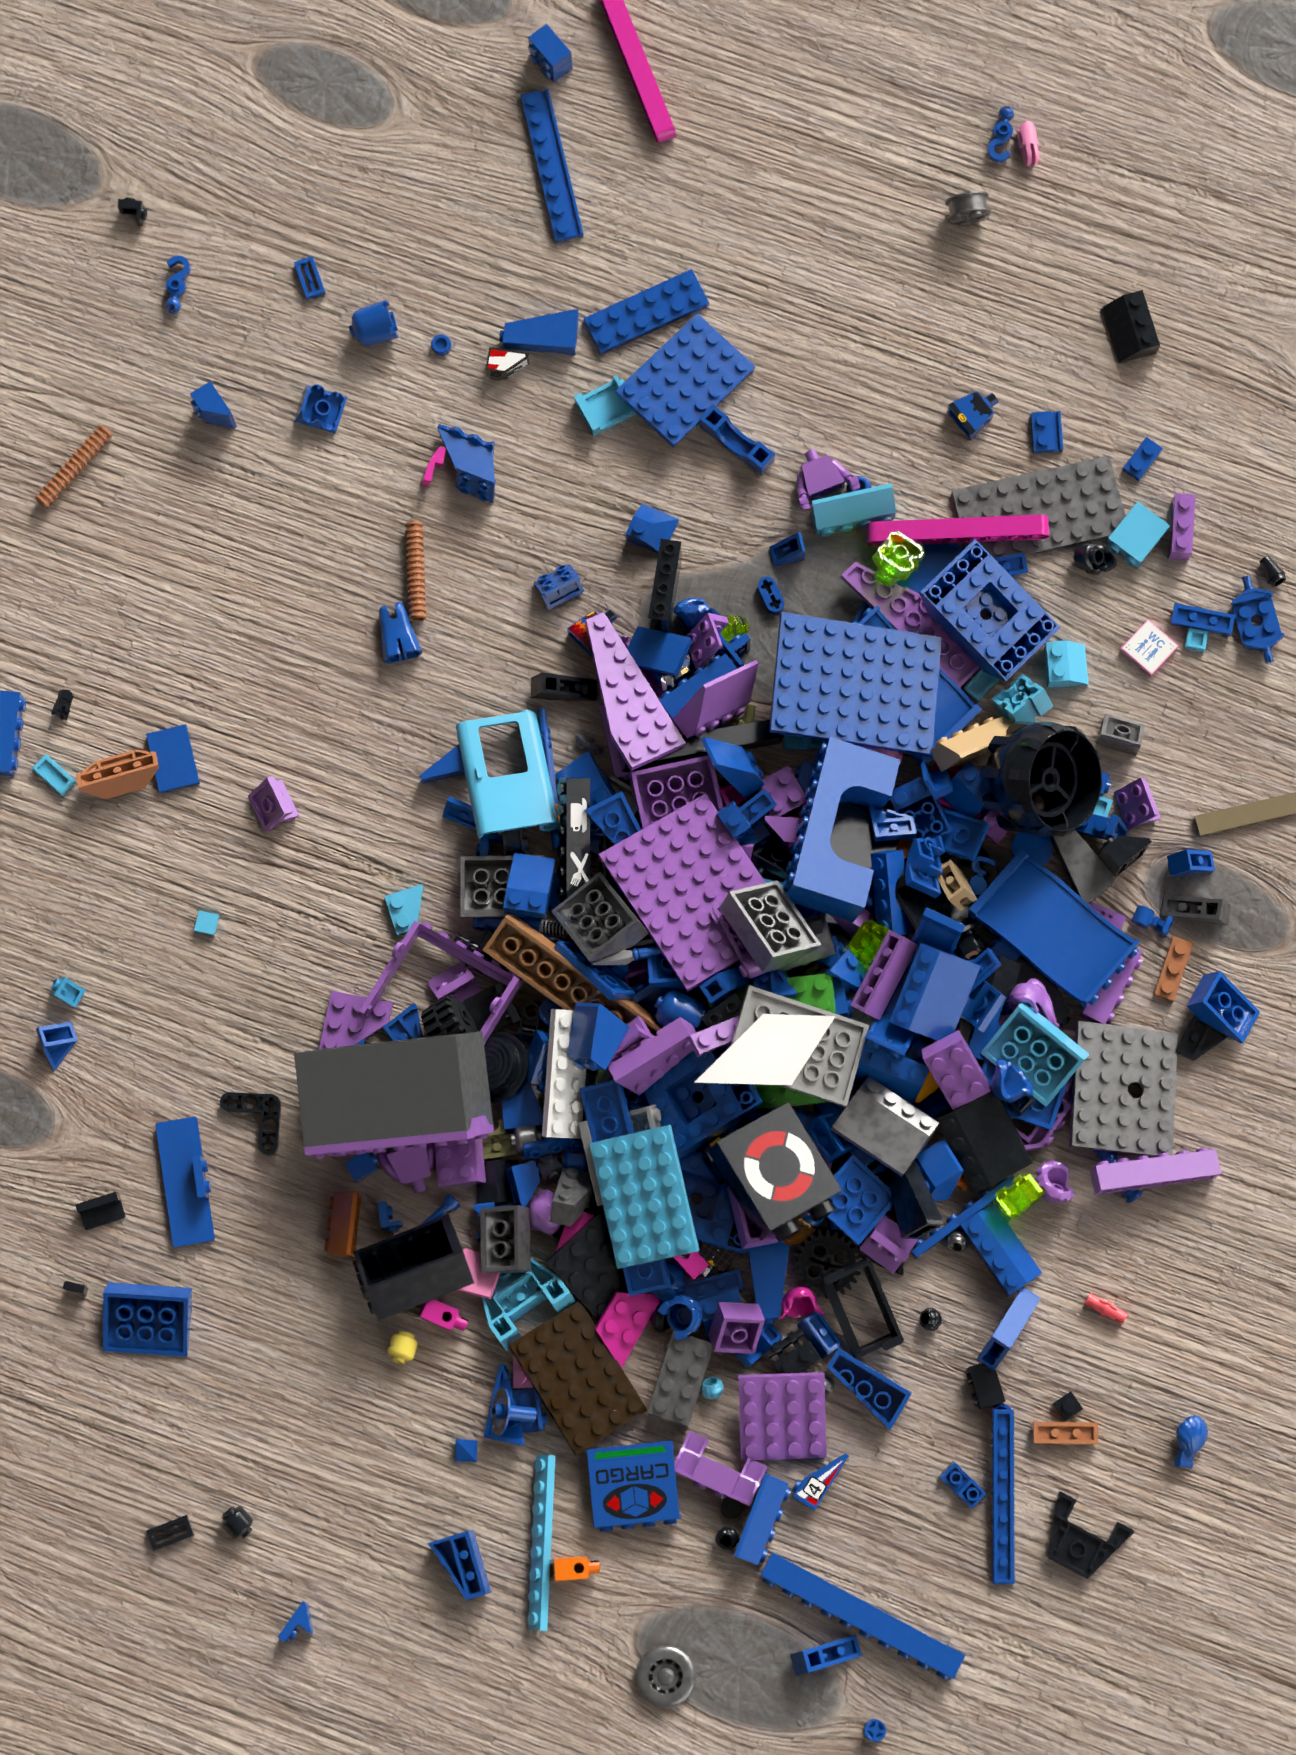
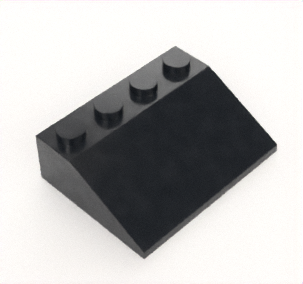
M992 1089L990 1092L954 1110L950 1107L939 1112L935 1118L939 1122L938 1127L945 1141L964 1170L962 1174L972 1194L993 1186L1033 1163L1002 1100H999L994 1095Z

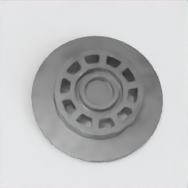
M669 1645L657 1646L646 1652L640 1659L635 1674L636 1685L640 1694L649 1703L658 1707H673L684 1702L692 1693L696 1682L695 1667L690 1657L681 1649ZM662 1659L663 1663L658 1665L656 1661ZM666 1659L673 1660L671 1664L666 1663ZM675 1663H677L680 1666L679 1669H676V1667L674 1666ZM652 1665L656 1667L654 1671H650ZM679 1672L683 1673V1678H679ZM649 1674L653 1675V1680L649 1681ZM678 1681L682 1682L679 1688L676 1686ZM655 1683L657 1689L655 1690L651 1684ZM671 1688L675 1689V1691L672 1693H669L668 1691ZM664 1689L665 1694L660 1693L659 1690Z

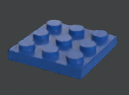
M850 1155L833 1175L842 1191L832 1200L836 1210L826 1216V1218L851 1241L859 1245L893 1206L894 1202L891 1189L854 1155Z

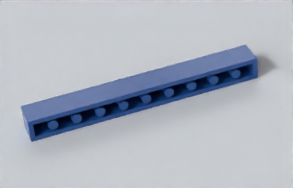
M773 1552L760 1575L764 1578L762 1582L774 1588L775 1584L783 1588L782 1593L792 1598L794 1595L801 1597V1603L810 1608L813 1605L821 1608L820 1613L829 1618H832L833 1615L840 1618L839 1623L850 1629L852 1625L859 1628V1634L868 1639L874 1636L879 1639V1645L890 1649L891 1646L898 1649L897 1654L909 1660L910 1656L917 1659V1665L926 1670L929 1667L937 1670L935 1675L945 1680H948L949 1677L955 1678L966 1656Z

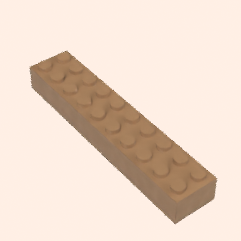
M512 913L504 917L484 947V952L565 1010H574L577 1002L598 1003L603 1005L626 1025L639 1016L644 1020L650 1033L654 1036H657V1031L663 1028L657 1023L653 1014L635 1003L632 999L609 1000L554 948L555 944Z

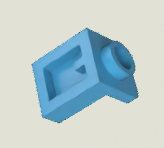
M62 976L59 979L56 978L50 987L52 989L51 995L73 1008L77 1006L86 991Z

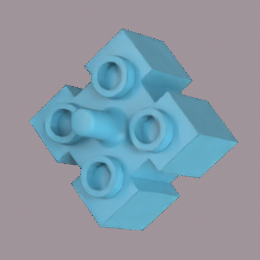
M1023 674L1010 683L1011 687L1008 690L1002 689L991 698L999 715L1012 722H1036V716L1046 714L1053 707L1045 689L1037 683L1033 684L1031 679Z

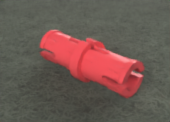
M1092 1293L1088 1295L1084 1303L1085 1306L1101 1313L1100 1316H1106L1120 1325L1124 1323L1128 1315L1127 1312L1112 1305V1302H1106Z

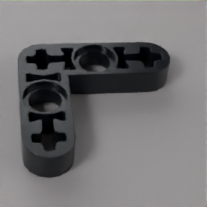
M236 1092L223 1094L220 1099V1105L225 1111L261 1114L259 1149L264 1155H274L279 1148L282 1107L280 1099L273 1094ZM229 1097H232L233 1101H240L239 1097H242V1109H238V1104H232L231 1108H228V1105L224 1102ZM251 1097L255 1098L256 1106L253 1109L246 1108L245 1101ZM271 1099L277 1103V1106H273V1114L277 1113V1117L272 1115L265 1116V1113L270 1114V1108L266 1103H269ZM269 1119L276 1122V1127L272 1131H268L264 1127L265 1122ZM264 1133L268 1135L276 1134L275 1138L271 1137V1143L274 1145V1148H270V1151L263 1147L268 1142V1137H263Z

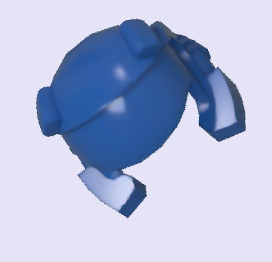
M683 1295L674 1296L673 1299L665 1301L658 1309L662 1315L667 1314V1322L670 1328L675 1331V1340L689 1337V1334L694 1331L696 1332L700 1327L702 1308L691 1297Z

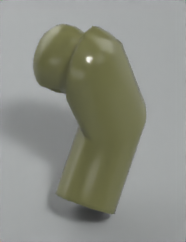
M747 705L745 716L735 719L733 726L753 723L756 706Z

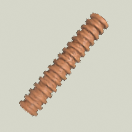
M99 424L97 426L98 429H94V433L89 435L90 438H86L85 443L81 444V448H77V452L72 454L73 457L68 458L69 461L64 463L65 466L60 467V471L56 472V476L51 477L52 480L47 482L48 485L43 486L44 489L39 491L40 494L35 495V499L42 506L49 508V504H53L54 499L58 498V494H62V490L67 488L66 485L71 484V479L74 480V476L79 475V470L82 471L83 466H87V462L92 460L91 457H95V453L100 451L99 448L104 447V442L107 443L108 438L113 437L112 433L105 426Z
M409 521L405 523L407 528L405 530L407 534L406 540H408L406 541V546H408L406 548V552H408L406 554V558H408L406 561L408 564L407 576L409 577L407 578L409 583L407 585L409 589L407 594L410 595L408 596V601H410L408 603V607H410L408 609V613H410L408 618L411 621H423L427 618L426 614H424L426 613V608H424L426 606V602H424L426 600L424 596L426 593L424 590L425 578L423 577L425 576L423 571L425 569L423 565L425 560L422 559L424 558V553H422L424 551V547H422L424 545V541H422L424 539L422 535L424 530L422 529V522Z

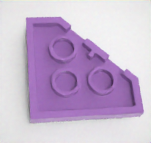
M332 991L319 1049L350 1046L362 1039L366 1040L390 1022L393 1003L378 1000L367 1018L359 1012L367 997Z

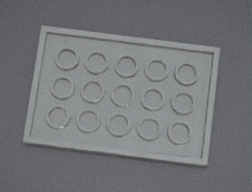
M749 985L745 993L731 1045L763 1014L835 1016L793 1084L779 1086L846 1107L869 1025Z

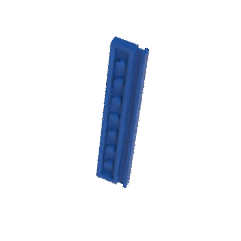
M549 89L520 94L555 242L574 239L578 236L583 237V229Z

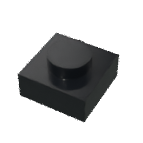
M1071 1391L1053 1403L1064 1421H1067L1083 1410Z

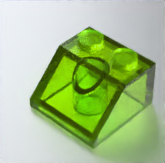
M1021 1173L1012 1180L1014 1183L1009 1188L1004 1186L995 1193L997 1197L994 1199V1202L1008 1224L1041 1200L1044 1195V1191L1030 1173L1025 1176Z

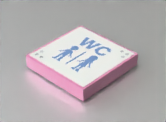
M1147 619L1120 650L1149 676H1152L1179 645Z

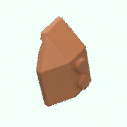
M133 750L95 761L82 772L76 774L78 789L81 792L105 800L144 789L159 769L157 754L155 751Z

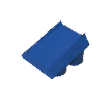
M318 384L313 386L306 385L295 416V422L335 434L347 397L336 391H326Z

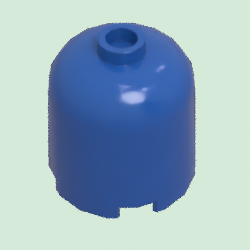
M383 300L356 310L351 318L352 325H349L351 336H356L358 342L365 346L399 338V335L396 332L394 333L398 328L393 311L389 312L388 310L389 301Z
M670 990L664 997L659 996L654 1004V1007L657 1008L655 1019L659 1025L665 1027L681 1017L697 1029L702 1021L701 1017L706 1012L704 1009L708 1005L681 991Z

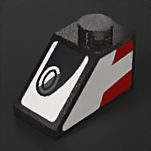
M489 347L485 368L486 377L495 381L508 379L529 364V353Z

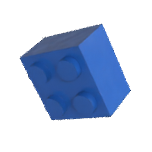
M547 23L528 37L529 58L535 65L538 63L542 68L543 75L547 79L550 78L555 83L573 69L571 51Z

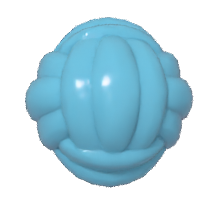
M708 1377L701 1385L702 1395L711 1400L719 1398L724 1390L723 1382L717 1377Z

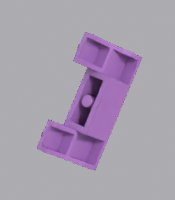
M689 1431L674 1462L675 1472L694 1480L693 1485L703 1490L706 1487L714 1489L713 1494L725 1499L727 1495L750 1506L768 1466L747 1458L742 1472L739 1473L702 1456L709 1439Z

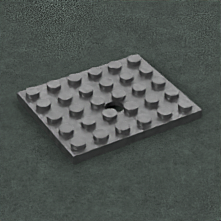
M1084 1021L1076 1022L1075 1043L1089 1053V1056L1073 1074L1069 1147L1148 1155L1156 1157V1155L1161 1153H1168L1169 1156L1173 1155L1178 1033ZM1131 1083L1139 1084L1142 1089V1094L1137 1099L1132 1098L1128 1093V1086Z

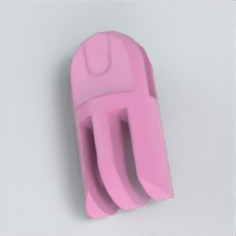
M1027 121L1016 132L1018 145L1024 164L1026 166H1035L1039 161V144L1034 124Z

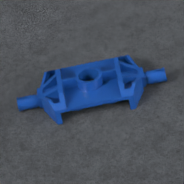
M1247 575V577L1243 576L1241 579L1245 589L1243 593L1231 602L1243 648L1263 652L1265 664L1272 663L1274 660L1271 647L1284 637L1271 597L1273 593L1272 591L1254 588L1250 575ZM1259 617L1262 625L1254 626L1251 623V618Z

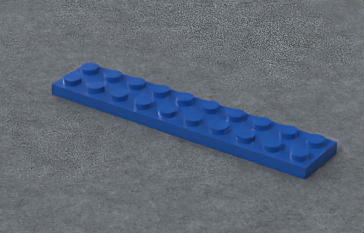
M615 1080L579 1088L592 1143L634 1133L622 1085L615 1082ZM665 1259L623 1268L629 1296L671 1287Z

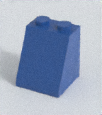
M577 1002L574 1009L567 1057L573 1061V1065L578 1069L606 1070L630 1027L601 1004Z

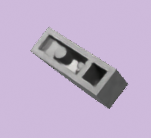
M1164 895L1161 916H1172L1181 920L1228 926L1231 905L1223 899Z

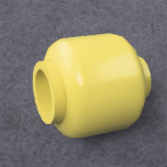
M399 1331L398 1334L392 1335L387 1352L393 1357V1362L404 1364L405 1361H412L414 1359L418 1342L414 1339L415 1336L413 1334Z

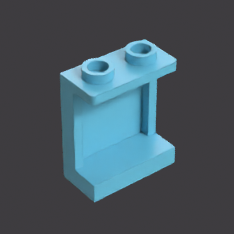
M617 375L613 376V380L583 396L581 393L574 396V403L593 437L636 415L615 394L616 389L624 383V380H619Z
M1137 502L1109 536L1106 544L1111 552L1124 557V561L1128 565L1139 568L1142 561L1158 541L1168 532L1170 525Z

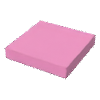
M464 1248L463 1252L474 1283L457 1291L491 1299L500 1273H482L481 1252Z

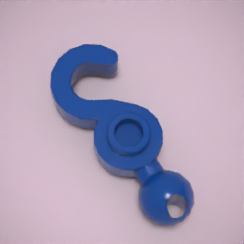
M1003 106L999 110L1001 121L994 126V139L989 143L987 149L989 158L996 163H1003L1010 157L1009 151L1003 154H997L994 151L995 147L1005 144L1013 135V127L1009 121L1014 117V111L1009 106Z
M180 255L173 256L167 261L169 268L177 264L184 266L182 271L171 276L165 284L166 290L171 296L167 300L165 308L172 314L179 312L181 309L178 297L183 296L186 292L184 279L191 272L190 263L185 257Z

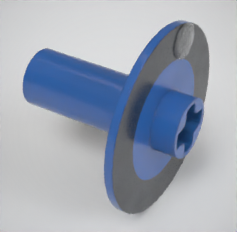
M500 1388L497 1391L491 1408V1425L495 1435L500 1436L505 1432L509 1420L532 1423L535 1421L536 1409L534 1407L510 1405L507 1389Z

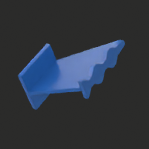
M439 424L437 430L457 473L456 489H459L464 494L474 495L482 501L493 503L496 486L493 460L495 442H485L476 434L468 435L458 427H448Z

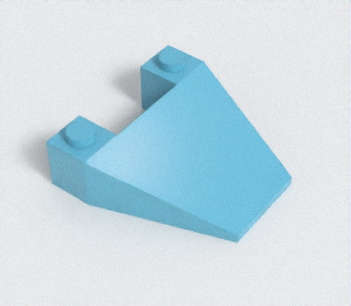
M532 1258L531 1272L500 1273L492 1298L482 1297L489 1327L506 1351L509 1350L508 1345L522 1337L513 1323L546 1299L550 1301L558 1314L576 1303L562 1280Z

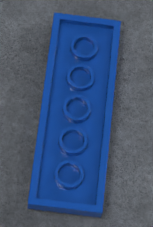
M690 269L585 317L584 322L602 355L709 306V301L693 270Z

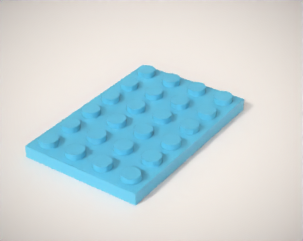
M671 1125L589 1143L617 1269L699 1251Z

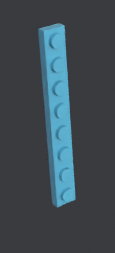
M536 1455L533 1527L531 1530L532 1549L530 1552L531 1570L529 1573L528 1630L547 1631L555 1455Z

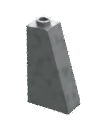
M1076 830L1070 835L1063 837L1052 836V844L1074 892L1086 903L1090 904L1115 884L1117 878Z

